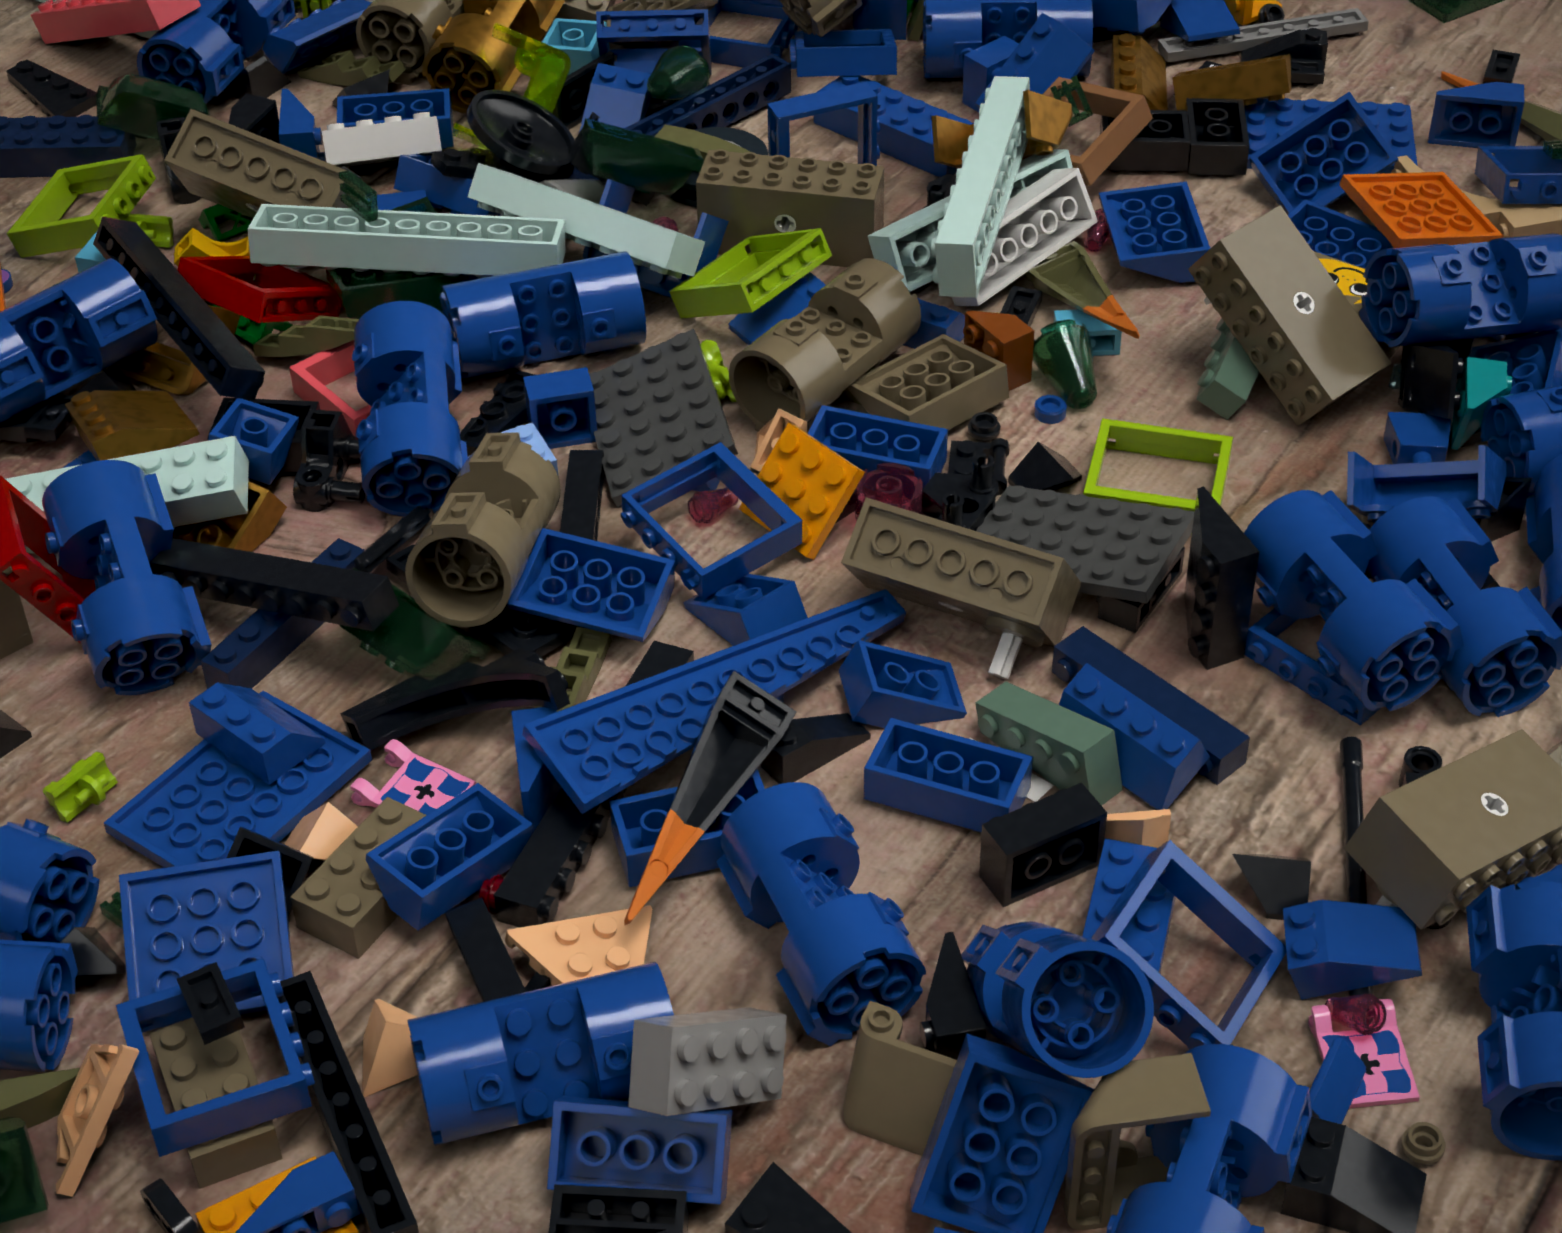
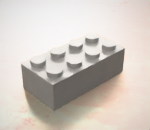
M747 1007L634 1020L628 1107L671 1116L781 1099L784 1081L783 1064L787 1015Z

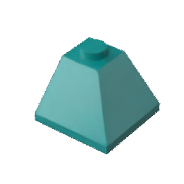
M1474 357L1466 358L1462 377L1458 379L1456 384V391H1460V406L1458 411H1454L1453 419H1451V449L1458 450L1481 427L1484 410L1491 399L1510 394L1512 376L1507 375V362Z

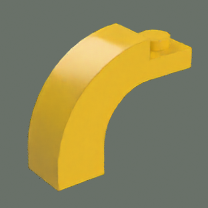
M192 228L175 246L174 264L179 266L180 257L250 256L248 236L235 242H219Z

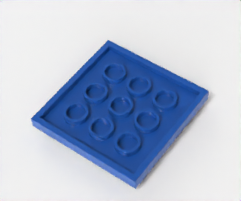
M280 851L119 875L129 1001L179 985L177 978L217 962L222 972L264 958L269 974L277 972L280 981L294 977ZM262 995L235 1003L240 1015L267 1011ZM171 1023V1024H168V1025H165V1026H162V1027H159V1028H163V1027L172 1025V1024H174V1023Z

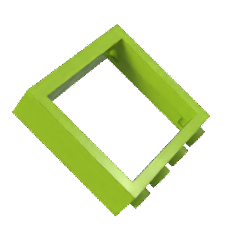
M143 154L58 169L7 232V236L21 258L83 248L97 232L102 217L125 220L155 181L156 177ZM108 190L90 215L59 220L78 195Z
M821 228L748 236L696 272L694 277L690 276L671 289L669 293L680 318L753 313L829 259L832 253ZM746 245H749V248L751 250L750 253L746 252Z
M1102 418L1083 495L1102 499H1116L1130 503H1147L1152 506L1180 508L1195 512L1196 500L1098 486L1106 449L1218 464L1211 496L1221 506L1229 469L1233 436ZM1109 438L1116 439V442L1109 441Z

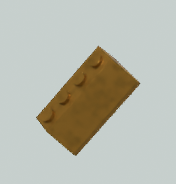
M1128 33L1113 35L1111 88L1144 95L1150 110H1168L1165 60L1141 36H1134Z

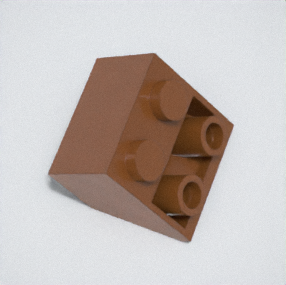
M972 310L965 312L964 344L1007 364L1009 391L1030 382L1032 378L1034 330L1016 315Z

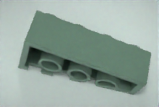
M1221 318L1216 326L1219 332L1210 344L1213 350L1204 362V366L1207 368L1197 383L1200 389L1196 399L1228 420L1246 402L1259 370L1251 362L1243 347L1232 335L1229 327Z
M1006 681L975 702L980 732L1004 749L1033 756L1032 770L1060 790L1083 783L1101 806L1123 790L1114 729Z

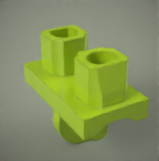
M129 214L125 221L136 222L157 247L171 248L173 246L174 228L172 217Z
M95 752L86 760L81 759L71 767V771L58 782L52 781L43 788V793L49 804L56 810L60 820L68 823L92 803L100 805L106 799L105 793L118 782L109 771L103 753Z

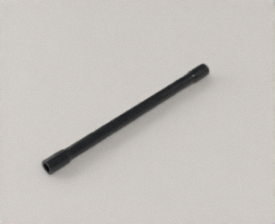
M1346 737L1340 741L1345 846L1364 820L1362 792L1363 749L1362 741L1357 737ZM1345 850L1347 902L1367 904L1366 871ZM1373 986L1348 990L1349 1009L1352 1013L1366 1015L1374 1010Z

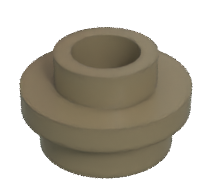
M1418 1122L1404 1132L1401 1147L1405 1155L1414 1162L1433 1164L1443 1157L1446 1143L1441 1131L1435 1125L1427 1122Z

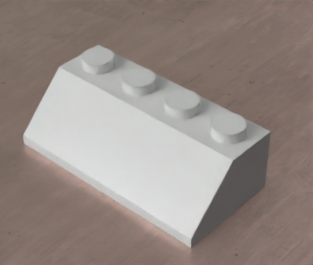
M430 112L413 114V119L402 120L401 116H391L384 118L385 123L373 124V119L356 121L355 127L345 128L344 123L327 125V130L322 131L326 161L341 168L343 166L351 167L397 161L400 155L442 152L437 116L430 117Z

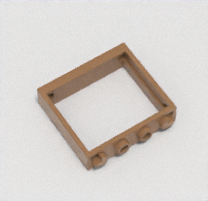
M1058 77L1043 93V95L1071 103L1073 109L1115 118L1080 157L1070 154L1073 168H1079L1080 173L1083 174L1084 184L1088 186L1095 182L1153 118L1144 95Z

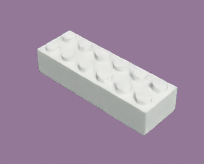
M1079 168L1053 169L1009 199L977 298L952 297L955 306L981 305L1098 222Z

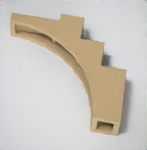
M1407 155L1397 157L1398 161L1391 173L1425 172ZM1461 190L1504 235L1503 238L1542 234L1562 235V204H1502L1499 200L1474 195Z

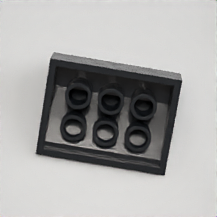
M1203 486L1197 488L1184 596L1189 651L1194 658H1198L1206 670L1244 658L1260 551Z

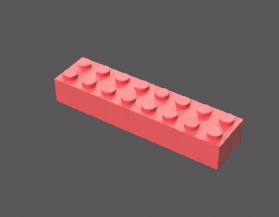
M49 0L38 5L39 10L31 14V17L44 43L51 44L161 30L201 7L199 0H56L55 2Z

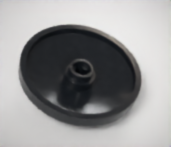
M485 90L474 96L467 109V121L476 137L490 151L510 164L533 173L556 175L568 170L572 162L575 140L567 127L550 111L526 97L503 90Z

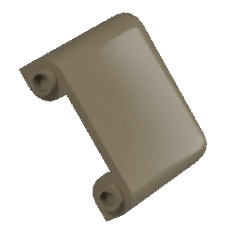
M869 1001L859 1025L843 1104L844 1122L851 1130L922 1156L957 1060L899 1040L903 1029L900 1014L888 1006Z

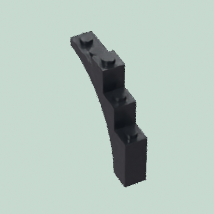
M519 648L484 667L467 661L432 680L415 675L340 714L350 739L373 750L392 739L399 738L418 729L475 712L517 706H538L559 710L570 704L566 692L568 690V683L564 675L557 669L546 666L542 657L536 652Z

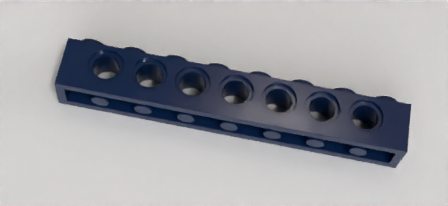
M770 54L620 130L619 132L622 135L619 139L632 149L636 145L659 162L662 150L652 145L651 141L665 124L696 130L709 127H726L737 122L741 118L766 106L767 103L777 101L791 93V63L774 54Z

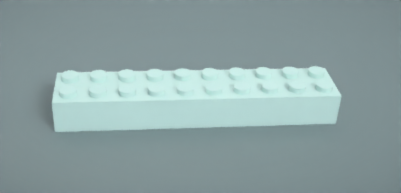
M994 76L991 87L986 88L985 103L980 104L979 119L974 121V134L969 135L968 151H964L962 155V168H958L956 172V185H952L950 189V202H945L944 219L939 220L937 238L933 237L931 242V255L936 257L937 263L934 266L933 281L938 283L939 296L977 298L1029 140L1026 138L1023 91L1030 90L1029 77Z
M261 204L248 227L250 262L260 263L265 267H273L280 264L291 265L294 268L319 266L325 270L352 268L354 271L362 272L376 269L383 270L386 273L413 271L415 274L425 275L434 272L444 273L446 276L472 274L478 278H486L562 264L566 253L565 219Z

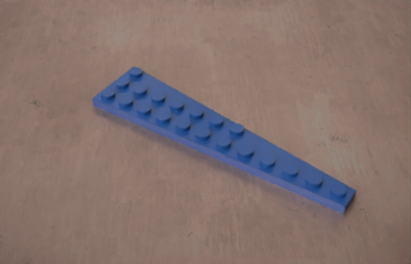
M884 589L524 724L522 735L583 814L692 749L696 744L711 705L733 671H736L777 698L847 656L858 640L870 642L904 622L906 611L889 591Z

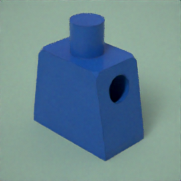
M1388 412L1383 438L1393 464L1445 462L1451 419L1424 413Z

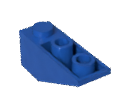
M332 1151L293 1169L235 1233H321L332 1227L342 1226L351 1218L360 1215L354 1187L335 1152Z

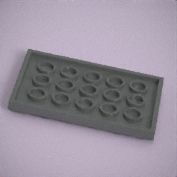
M694 329L677 334L665 342L648 347L636 355L619 360L609 367L589 374L594 389L597 431L594 432L598 450L604 451L602 464L612 499L617 507L622 505V494L719 442L734 455L738 454L704 352Z
M1008 486L995 503V508L990 510L984 518V522L976 531L1064 558L1081 581L1078 593L1148 603L1190 537L1193 528L1194 511L1152 506L1147 503L1138 504L1118 501L1116 499L1088 497L1083 494L1073 495L1053 490Z

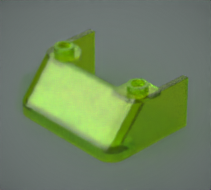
M495 23L492 37L518 48L514 57L515 67L520 73L531 77L523 97L536 102L553 113L571 67L570 58L565 52ZM457 123L454 124L453 136L489 150L471 129Z

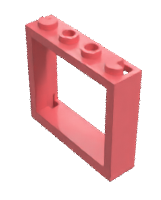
M354 340L336 348L321 351L290 366L294 393L304 401L319 402L320 410L342 412L355 439H358L356 437L357 427L363 419L370 415L372 406L368 405L355 411L325 386L355 371L354 361L352 360L355 348Z

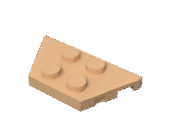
M651 905L644 906L628 925H624V919L629 909L509 929L506 932L505 942L511 949L517 946L530 958L529 965L540 975L549 977L553 986L644 964L653 909Z
M91 1044L58 1116L56 1162L66 1164V1167L56 1183L57 1194L74 1196L95 1148H99L103 1144L107 1133V1121L112 1110H117L122 1103L124 1084L139 1054L137 1048L126 1045H119L118 1047L110 1044Z

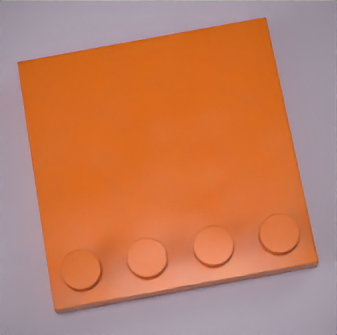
M1444 172L1343 174L1339 186L1394 248L1433 244L1458 245L1489 242L1504 236Z

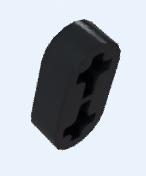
M161 1178L140 1190L145 1205L165 1233H200L191 1215Z

